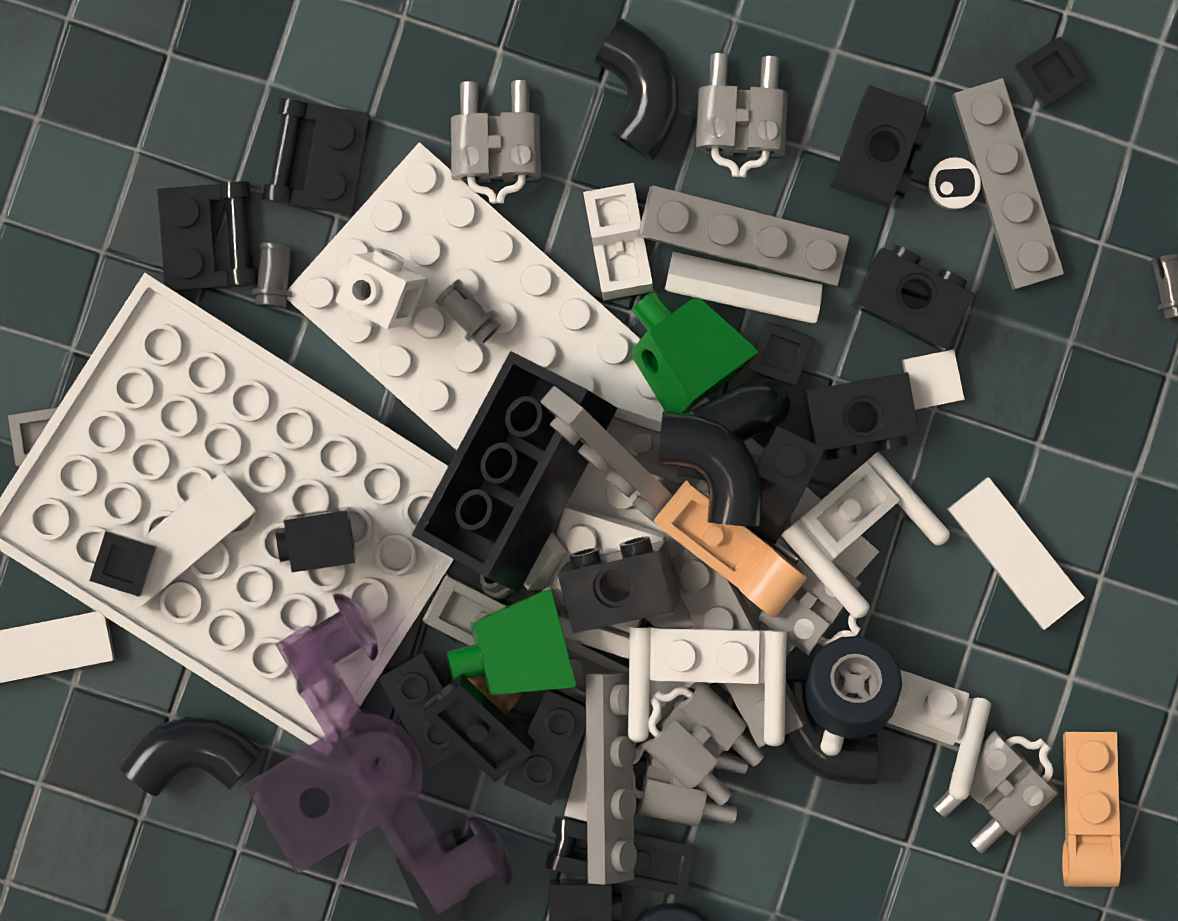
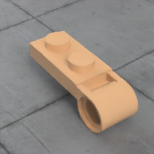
M686 480L653 521L664 532L735 585L760 609L775 618L807 580L808 576L747 526L707 522L709 497Z
M1065 732L1063 734L1066 840L1064 841L1062 852L1065 887H1118L1121 874L1117 732Z

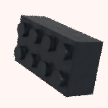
M510 351L415 527L412 536L481 575L519 593L589 463L578 452L584 444L578 440L573 446L554 430L550 423L556 417L540 401L555 386L584 408L605 430H607L618 408L588 389Z

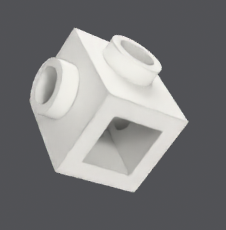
M376 248L375 252L354 254L353 258L345 263L338 277V285L341 288L335 302L350 309L349 316L363 325L369 327L381 325L386 329L406 326L410 323L428 278L404 267L405 259L398 254L386 249Z

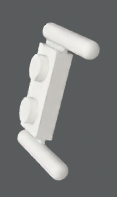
M879 451L781 535L854 618L864 617L869 611V603L835 566L832 560L895 504H898L934 545H942L950 537L949 530Z
M630 627L628 737L634 742H643L649 737L650 680L744 684L765 683L764 742L769 746L783 744L785 740L787 631Z
M901 670L903 686L894 714L887 723L950 745H954L955 742L959 743L960 747L949 786V794L955 800H964L970 793L991 703L984 698L971 699L969 698V693ZM848 694V696H851V697H857V696H858V695ZM825 730L821 742V750L829 756L839 754L844 737L831 734Z

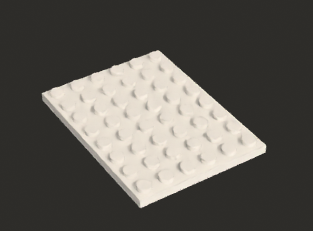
M144 273L0 497V551L324 755L329 756L454 560L412 536L448 465L147 273ZM222 471H225L257 509L256 512L137 611L134 610L118 590L89 581L106 530L133 539H142ZM348 506L356 553L355 563L292 573L290 561L280 562L275 531L279 528H285L284 519L286 516Z

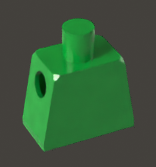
M652 291L631 310L648 330L631 350V355L665 412L687 413L739 374L758 353L757 349L699 298H692L679 309L672 312L656 291Z
M551 589L539 591L471 622L470 626L475 644L446 652L453 681L461 674L467 679L483 675L487 692L490 695L564 689L576 686Z

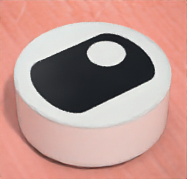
M957 157L948 158L938 163L928 178V191L932 200L938 206L947 210H959L971 204L979 194L981 187L980 175L975 166L969 161Z

